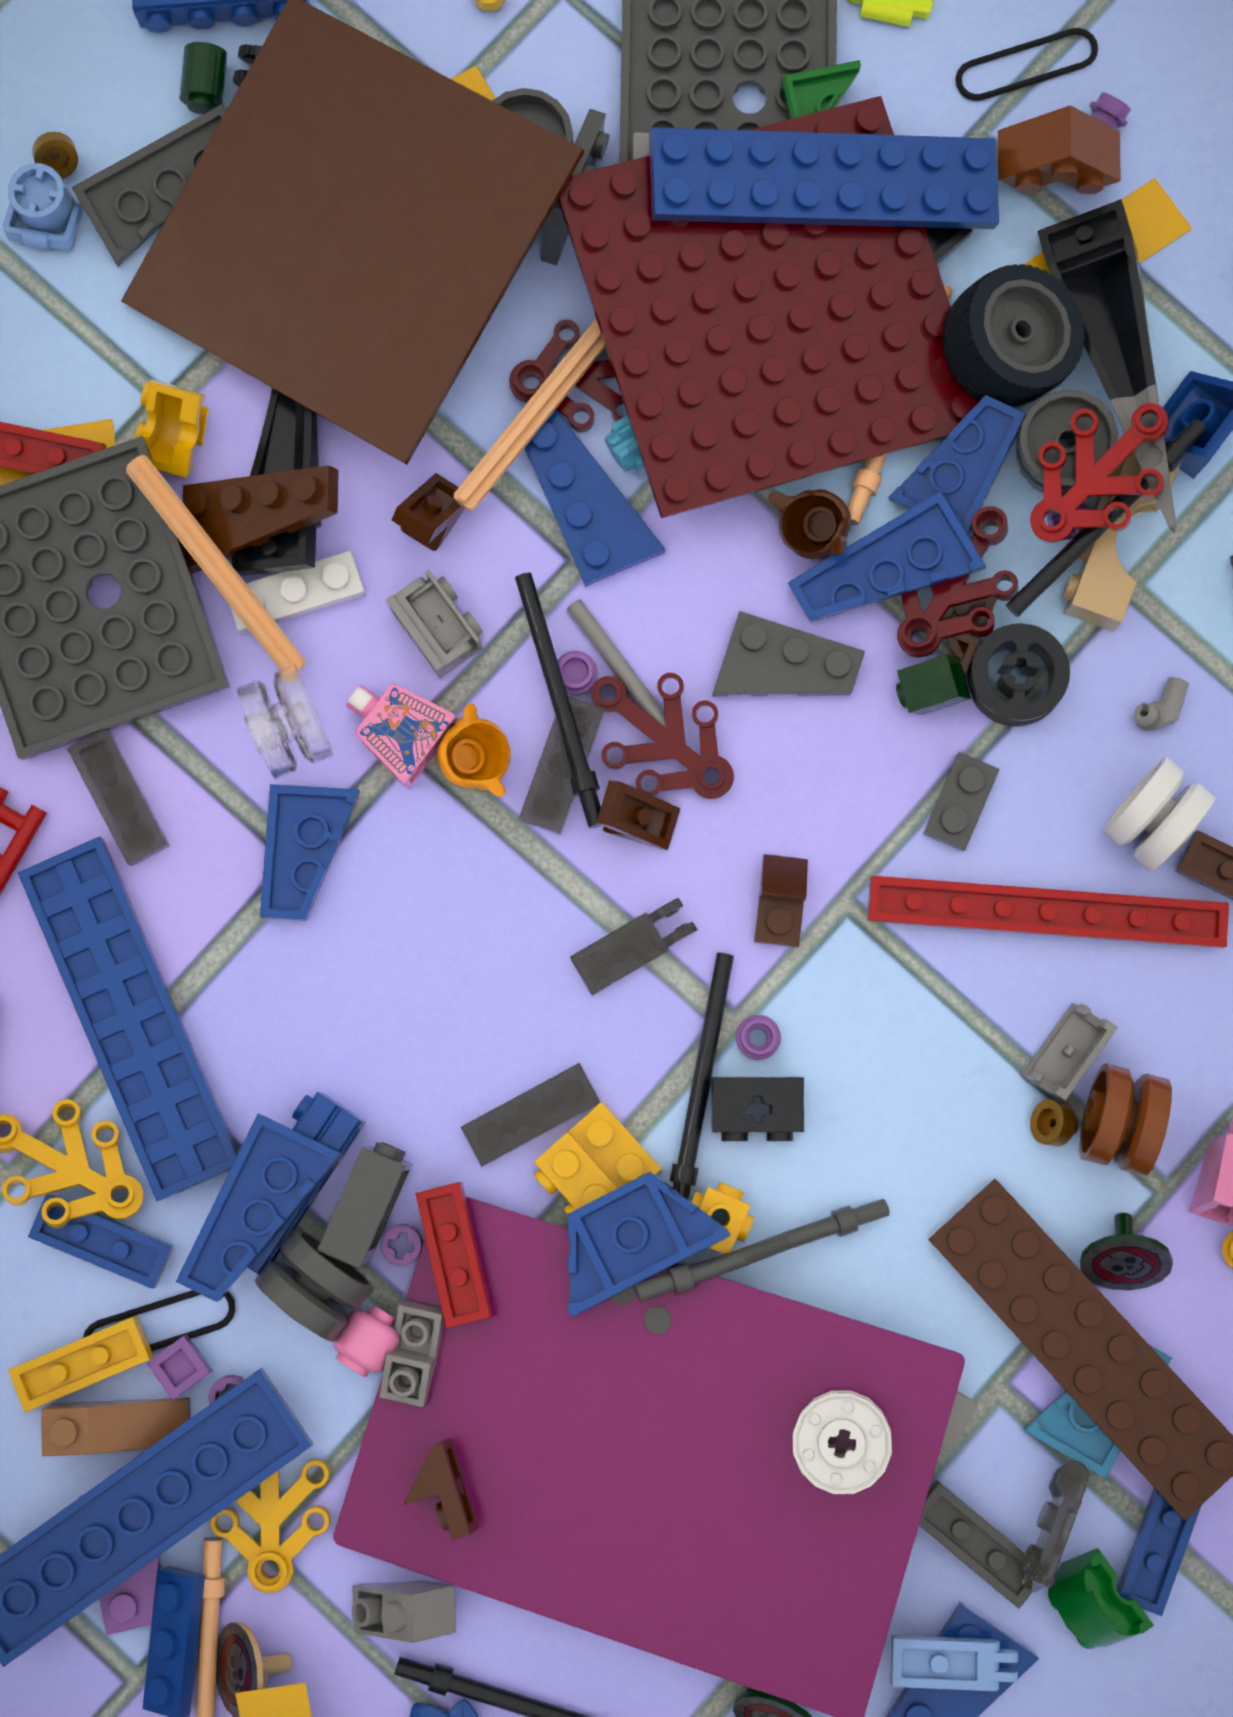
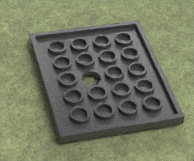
M623 0L619 163L632 160L633 132L650 133L652 127L750 130L789 120L781 87V77L783 75L836 65L837 0ZM747 84L757 86L759 91L766 97L764 107L758 112L750 114L738 110L733 103L732 96L739 90L740 86Z
M143 436L0 486V706L18 759L25 760L230 688L182 544L126 472L127 465L140 455L147 456L154 465L147 441ZM110 575L115 577L120 584V597L109 608H97L90 602L88 590L91 588L96 577Z

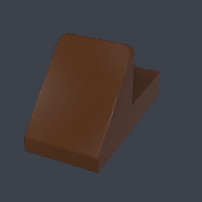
M435 473L397 506L391 521L401 526L403 533L430 550L436 551L465 510L453 498L454 492L459 487Z
M609 780L596 823L604 826L603 831L608 834L668 850L680 808L623 782Z
M763 855L754 943L799 947L803 905L807 896L808 859Z
M452 1438L433 1445L404 1501V1505L439 1494L441 1502L436 1504L438 1519L443 1530L449 1529L452 1540L471 1534L479 1527Z

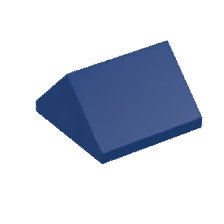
M1190 371L1163 407L1168 416V429L1164 435V440L1173 441L1194 419L1200 420L1207 427L1208 431L1185 453L1186 459L1179 466L1180 470L1195 479L1233 430V381Z

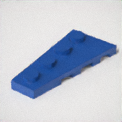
M960 1602L937 1636L994 1639L1000 1641V1649L1018 1651V1662H999V1668L1017 1670L1018 1678L1039 1660L1035 1653ZM999 1682L998 1691L904 1688L886 1717H978L1014 1682Z

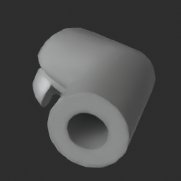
M1169 677L1160 700L1149 704L1142 703L1136 707L1134 711L1136 725L1144 731H1156L1175 723L1179 719L1189 683L1179 678Z

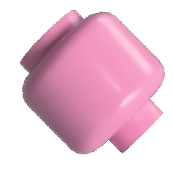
M372 1305L369 1312L359 1308L353 1309L347 1316L349 1323L338 1338L333 1341L335 1349L339 1352L335 1359L367 1377L370 1371L380 1373L384 1370L386 1354L395 1350L399 1343V1334L392 1327L396 1318L375 1305Z

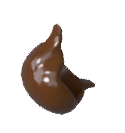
M821 489L806 490L796 496H787L777 491L769 494V502L780 511L778 522L779 535L784 544L795 554L803 558L815 560L827 558L832 554L839 556L844 553L850 531L851 514L848 506L840 497Z

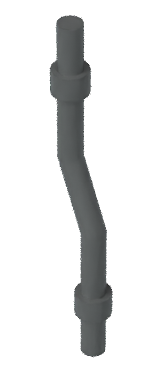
M884 1199L853 1209L848 1205L831 1211L830 1217L785 1231L738 1250L691 1266L682 1263L667 1269V1274L634 1284L636 1296L639 1302H643L672 1291L675 1295L693 1290L696 1283L746 1267L798 1246L834 1234L842 1237L857 1232L858 1226L889 1216L888 1205Z

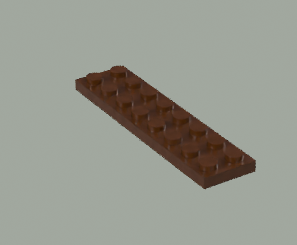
M996 1179L992 1180L928 1239L1183 1520L1192 1515L1233 1476V1435Z

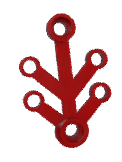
M1146 403L1139 406L1132 415V426L1095 464L1094 435L1099 427L1098 418L1090 409L1076 411L1070 421L1072 431L1076 435V484L1063 497L1061 468L1065 465L1067 459L1065 449L1060 443L1053 441L1045 443L1040 448L1038 457L1041 466L1044 468V500L1036 504L1030 516L1031 528L1039 539L1055 543L1066 539L1073 529L1108 527L1112 531H1122L1129 526L1131 512L1129 507L1122 502H1112L1105 510H1076L1088 497L1141 495L1144 498L1152 499L1160 495L1164 482L1161 473L1155 469H1145L1138 476L1109 477L1142 442H1156L1166 434L1168 416L1160 405ZM1146 414H1154L1158 417V422L1155 426L1147 428L1141 424L1142 417ZM1082 417H1089L1093 421L1092 427L1086 431H1081L1076 427L1077 421ZM1049 450L1059 451L1061 457L1058 462L1050 464L1044 460V456ZM1149 476L1156 478L1159 482L1157 488L1152 491H1146L1141 487L1142 480ZM1119 509L1125 512L1126 518L1122 523L1114 524L1109 521V514L1113 510ZM1050 512H1057L1061 515V521L1056 526H1048L1044 523L1045 516Z

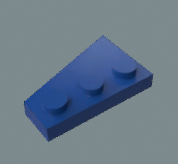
M985 395L948 434L945 440L917 466L916 470L888 498L911 509L941 491L968 535L972 528V518L982 508L1020 430L1026 413Z
M270 784L260 907L261 918L307 921L359 797V789Z

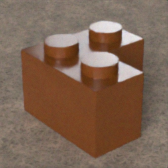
M1071 105L998 130V180L1016 188V191L1022 194L1039 192L1042 190V186L1054 182H1063L1077 189V192L1081 194L1099 193L1103 190L1104 186L1121 181L1120 131Z

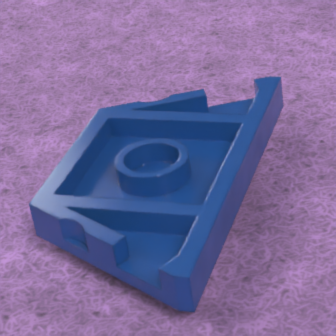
M649 1172L568 1214V1237L570 1238V1253L568 1254L570 1302H568V1312L571 1317H574L633 1287L634 1284L643 1282L730 1237L731 1234L727 1228L655 1174Z

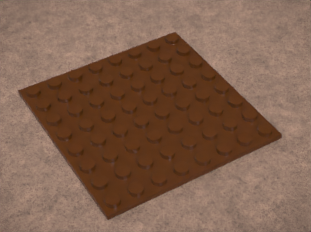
M287 0L121 302L408 465L585 151L302 0Z

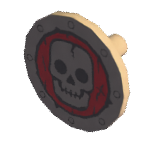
M230 1622L222 1629L218 1638L216 1681L219 1695L226 1710L233 1717H240L235 1693L267 1688L270 1675L289 1672L292 1668V1660L289 1653L261 1657L260 1648L252 1630L243 1622Z

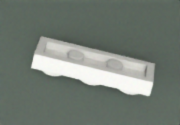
M351 550L315 561V568L284 571L246 583L276 623L366 595ZM230 606L240 635L250 632Z

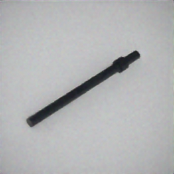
M1194 419L1173 441H1165L1170 472H1173L1186 459L1185 453L1208 431L1207 427L1200 420ZM1145 478L1141 482V487L1147 491L1150 486ZM1117 495L1102 510H1105L1112 502H1122L1130 508L1141 495ZM1119 509L1113 510L1109 514L1108 519L1114 523L1125 512ZM1108 527L1083 528L1006 604L1007 608L1015 616L1019 617Z
M523 573L516 576L515 581L573 776L569 778L574 796L580 797L588 828H597L602 826L596 823L601 809L596 792L600 789L595 771H590L532 573Z
M717 952L678 1161L677 1164L672 1163L669 1181L673 1182L672 1188L688 1200L691 1185L696 1186L699 1168H695V1162L734 955Z
M399 1657L394 1673L396 1676L429 1686L428 1691L443 1696L450 1692L526 1717H591L454 1674V1668L439 1663L432 1667Z

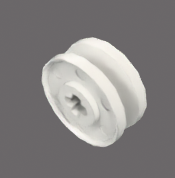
M831 1390L813 1398L801 1411L793 1431V1455L801 1473L815 1487L832 1494H855L871 1487L885 1472L892 1454L891 1429L883 1411L869 1397L852 1390ZM840 1429L850 1431L849 1439H856L855 1447L847 1446L845 1454L835 1452L836 1444H829V1437H837Z

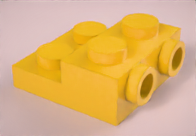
M600 1102L534 1161L539 1168L534 1174L539 1183L550 1195L559 1190L568 1200L569 1204L564 1208L567 1214L649 1172L656 1175L661 1170L659 1165L603 1102Z

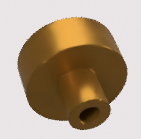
M47 132L39 136L33 144L32 155L34 163H42L52 167L62 179L70 176L75 171L78 165V155L74 142L67 135L61 132Z
M1046 1099L1034 1108L1030 1119V1129L1037 1142L1060 1147L1065 1145L1076 1134L1078 1122L1069 1104Z

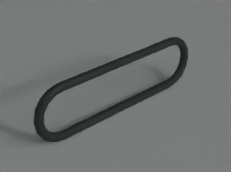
M1072 28L964 63L957 71L955 78L956 87L960 94L970 100L977 101L991 98L1087 67L1097 57L1098 43L1094 35L1085 29ZM1077 34L1082 35L1089 40L1092 46L1091 55L1083 62L985 93H970L962 84L963 73L970 67Z
M192 1290L97 1320L85 1330L83 1338L91 1335L100 1326L201 1294ZM228 1291L224 1295L228 1302L229 1310L227 1316L222 1321L149 1344L151 1350L169 1346L186 1334L191 1339L227 1326L235 1313V1301L231 1293Z

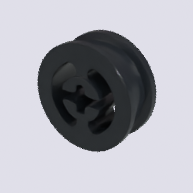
M1017 623L1006 625L990 633L977 648L968 668L967 684L969 693L976 707L992 721L1011 727L1031 725L1049 715L1063 698L1069 684L1070 665L1063 646L1048 631L1031 624ZM1004 649L1010 651L1011 654L1005 658L998 669L997 674H1001L996 684L999 691L1008 700L995 693L989 683L987 674L989 659ZM1028 651L1041 658L1046 666L1049 677L1045 695L1034 702L1028 701L1025 696L1038 683L1040 677L1035 675L1041 667L1037 658ZM1014 667L1021 668V675L1028 676L1022 684L1016 683V677L1010 674Z

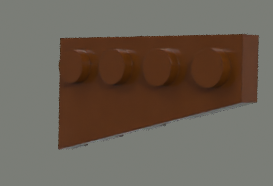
M327 465L183 485L182 502L226 559H230L235 556L234 552L251 545L254 547L261 546L270 542V537L284 531L292 533L338 514L339 470ZM182 544L191 573L201 571V567Z

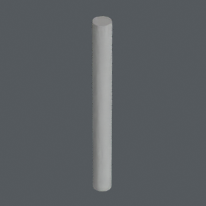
M581 599L575 601L567 608V611L616 677L622 681L636 704L666 728L665 712L583 601Z

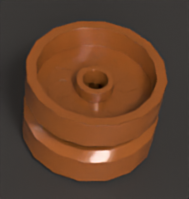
M1108 1063L1103 1064L1094 1079L1085 1107L1079 1142L1080 1158L1089 1162L1108 1165L1117 1156L1121 1170L1147 1176L1157 1161L1166 1135L1172 1102L1170 1080L1151 1074H1142L1134 1083L1129 1069Z

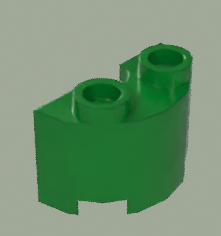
M1098 1548L1062 1562L1055 1575V1582L1048 1588V1598L1051 1605L1058 1610L1066 1627L1076 1636L1078 1643L1086 1649L1115 1644L1140 1635L1154 1626L1135 1598L1127 1601L1119 1595L1115 1584L1117 1573Z

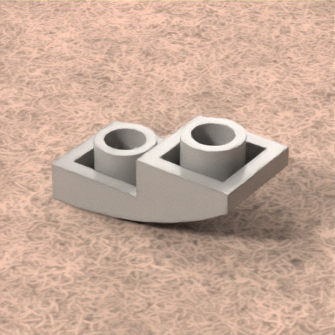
M404 1299L399 1303L395 1330L399 1334L400 1339L397 1348L386 1354L380 1398L419 1407L426 1405L445 1323L442 1308Z

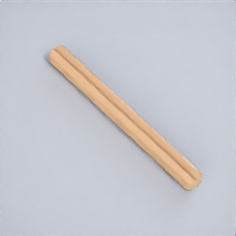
M597 319L587 328L454 492L453 498L461 507L469 511L476 509L606 348Z
M140 455L133 459L127 465V474L278 668L287 677L300 671L306 663L303 656L149 458L145 455Z

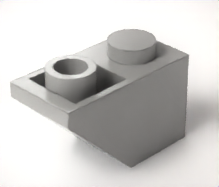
M430 1581L357 1584L352 1586L354 1633L410 1643L456 1633L454 1585Z

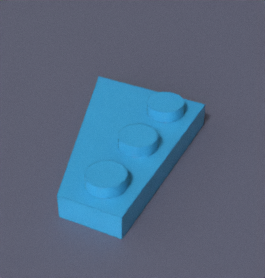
M1151 1346L1165 1363L1169 1365L1172 1357ZM1066 1391L1023 1429L1105 1479L1121 1452Z

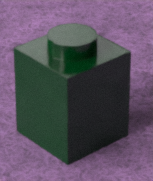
M945 654L897 670L900 680L896 684L897 696L901 705L907 708L909 713L924 715L971 699L960 658L957 656Z

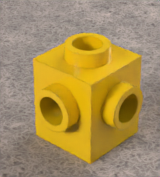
M719 1182L716 1190L707 1186L704 1194L695 1191L691 1202L711 1217L717 1209L722 1208L726 1210L727 1219L721 1225L729 1230L731 1236L709 1247L722 1254H726L732 1251L736 1239L742 1242L745 1241L754 1216L747 1214L750 1205L741 1201L745 1192L722 1182Z

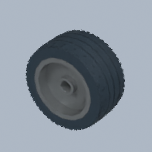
M1025 264L1006 265L978 279L951 306L942 328L944 358L957 383L975 399L981 400L987 395L1011 407H1018L1033 402L1060 385L1077 366L1083 353L1082 349L1084 348L1083 343L1085 340L1082 314L1071 292L1051 273L1049 274L1038 267L1026 266Z

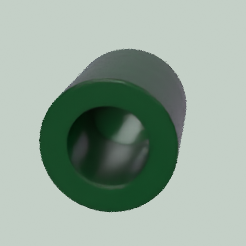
M192 42L184 47L179 98L182 103L187 105L190 111L197 114H205L223 104L227 52L218 45L207 42Z

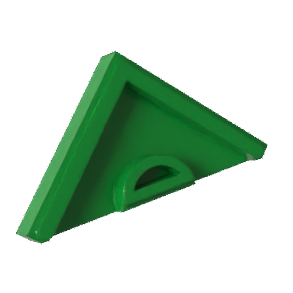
M860 60L783 75L781 77V87L789 119L837 107L860 72Z

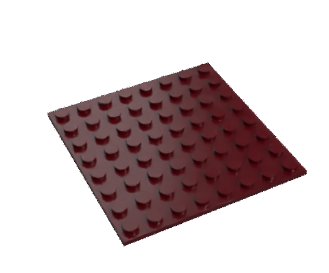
M881 96L750 129L751 131L894 135ZM650 155L572 175L558 198L661 519L945 438L980 402L979 399H975L971 394H968L957 383L944 358L942 328L951 306L925 227L652 220Z

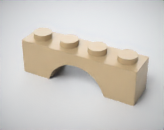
M1134 452L1109 477L1137 476L1142 469ZM1179 466L1173 472L1169 471L1171 488ZM1099 496L1094 510H1102L1116 496ZM1141 496L1129 509L1131 516L1141 513L1158 512L1160 507L1155 498L1147 499ZM1124 513L1114 524L1122 523L1126 518V514ZM1108 528L1079 557V559L1083 560L1078 575L1071 573L1064 588L1062 598L1068 600L1064 614L1113 632L1124 619L1137 582L1125 571L1119 561L1116 550L1118 531H1112Z

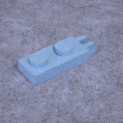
M891 1635L890 1683L892 1687L998 1691L999 1682L1018 1681L1017 1670L999 1668V1662L1017 1663L1018 1651L1000 1649V1641Z

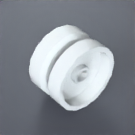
M1168 756L1164 757L1141 780L1118 807L1102 830L1106 836L1119 846L1130 843L1145 830L1146 832L1135 846L1133 858L1150 872L1156 870L1188 840L1216 800V796L1199 782L1186 786L1173 798L1172 796L1183 782L1184 769Z

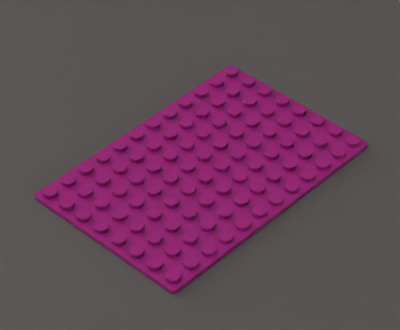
M466 1197L494 1317L446 1328L444 1323L435 1371L424 1407L380 1398L381 1379L333 1534L334 1542L350 1550L834 1717H864L964 1369V1356L959 1352L719 1276L696 1283L693 1290L675 1295L672 1291L639 1302L635 1293L632 1301L625 1305L615 1304L609 1298L571 1317L568 1312V1302H570V1273H568L570 1238L568 1237V1228ZM425 1238L406 1300L441 1308ZM667 1269L646 1280L667 1274ZM654 1306L664 1307L671 1315L669 1329L661 1334L651 1333L644 1325L646 1311ZM831 1390H852L869 1397L883 1411L891 1429L892 1454L885 1472L871 1487L855 1494H832L815 1487L801 1473L793 1455V1431L801 1411L813 1398ZM840 1429L837 1437H829V1444H836L835 1452L845 1454L847 1446L855 1447L856 1439H849L850 1431ZM452 1438L479 1527L471 1534L452 1540L449 1529L443 1530L438 1519L436 1504L441 1502L439 1494L404 1505V1501L433 1445Z

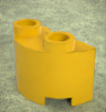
M151 380L146 382L141 395V406L146 407L145 410L148 411L147 423L141 422L138 425L135 438L143 436L146 439L157 470L187 478L194 467L191 464L195 445L202 447L206 433L209 407L201 405L206 395L158 380Z

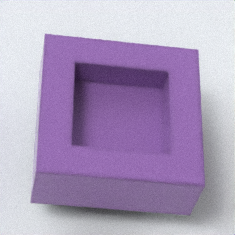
M187 1334L147 1362V1365L172 1400L182 1395L213 1372Z

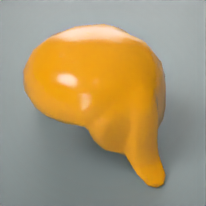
M468 703L464 707L463 716L457 719L453 727L445 733L438 744L437 762L440 771L451 784L457 787L476 789L481 792L490 791L497 797H503L506 791L500 779L506 774L511 763L510 745L505 733L499 726L487 719L478 718L476 706Z

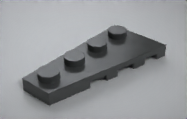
M223 104L72 187L117 267L164 224L226 112Z

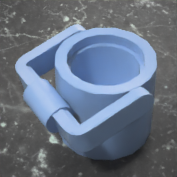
M32 163L19 168L12 175L8 184L10 203L3 222L6 237L10 241L20 242L26 246L43 249H70L74 244L81 221L82 205L75 204L72 194L61 176L52 167L42 163ZM18 216L28 228L15 227ZM65 231L64 236H62V235H57V234H59V233Z

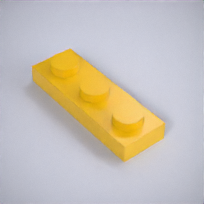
M138 1315L17 1365L9 1369L8 1372L25 1413L154 1358Z

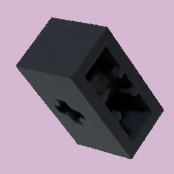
M712 1077L711 1132H721V1141H748V1132H766V1141H793V1132H804V1077ZM754 1096L760 1097L761 1104L769 1105V1114L761 1115L759 1123L754 1122L752 1114H745V1105L753 1104Z

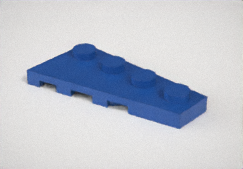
M555 410L524 450L584 586L587 587L664 554L665 548Z
M940 491L845 548L842 555L829 557L789 581L788 585L809 621L815 622L986 569V565Z
M258 1113L176 1282L216 1302L220 1301L342 1153Z

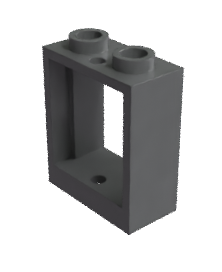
M376 1142L375 1147H362L317 1251L359 1269L370 1263L412 1167V1163L403 1160L406 1154L405 1151L385 1142Z

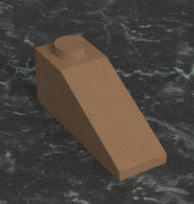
M190 1397L176 1398L174 1400L164 1398L53 1403L41 1409L42 1456L89 1455L148 1449L190 1419Z

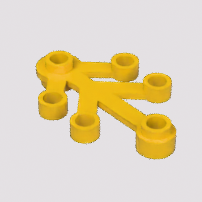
M64 1099L55 1104L52 1111L56 1125L61 1128L67 1156L24 1133L16 1117L10 1114H0V1125L6 1124L12 1127L8 1136L0 1137V1153L5 1154L17 1150L55 1171L54 1173L28 1180L22 1176L8 1178L3 1184L2 1193L10 1205L22 1206L31 1198L82 1186L95 1194L68 1203L64 1199L57 1197L51 1198L44 1203L42 1217L48 1226L61 1228L69 1220L99 1212L105 1213L112 1219L124 1220L134 1216L140 1210L144 1200L143 1189L138 1180L124 1174L117 1146L120 1134L113 1122H98L91 1132L94 1145L102 1152L106 1177L89 1168L79 1127L81 1112L78 1104L73 1100ZM65 1108H71L75 1111L74 1117L68 1121L59 1119V1113ZM108 1129L114 1132L112 1140L109 1142L99 1141L97 1136L102 1130ZM16 1184H21L26 1188L25 1193L19 1198L9 1196L10 1188ZM118 1189H125L129 1192L128 1198L121 1203L113 1201L112 1194ZM54 1206H61L65 1209L64 1215L58 1220H52L48 1217L49 1210Z
M322 1459L310 1460L302 1469L301 1477L281 1498L280 1473L278 1470L260 1483V1497L251 1489L235 1501L261 1526V1545L239 1526L240 1517L233 1508L226 1507L211 1518L210 1527L212 1532L218 1537L226 1538L249 1561L247 1568L248 1578L257 1590L264 1593H275L285 1588L294 1572L292 1559L314 1536L323 1534L329 1527L331 1515L328 1509L321 1505H314L304 1513L302 1525L280 1545V1524L314 1489L321 1488L329 1480L331 1470L326 1461ZM316 1465L323 1469L324 1478L322 1481L315 1482L309 1478L308 1470L311 1466ZM314 1512L322 1514L325 1520L324 1526L321 1528L312 1527L308 1520L309 1515ZM223 1514L230 1516L233 1521L232 1529L222 1530L217 1523L218 1517ZM265 1561H275L279 1566V1573L275 1576L267 1575L263 1569Z

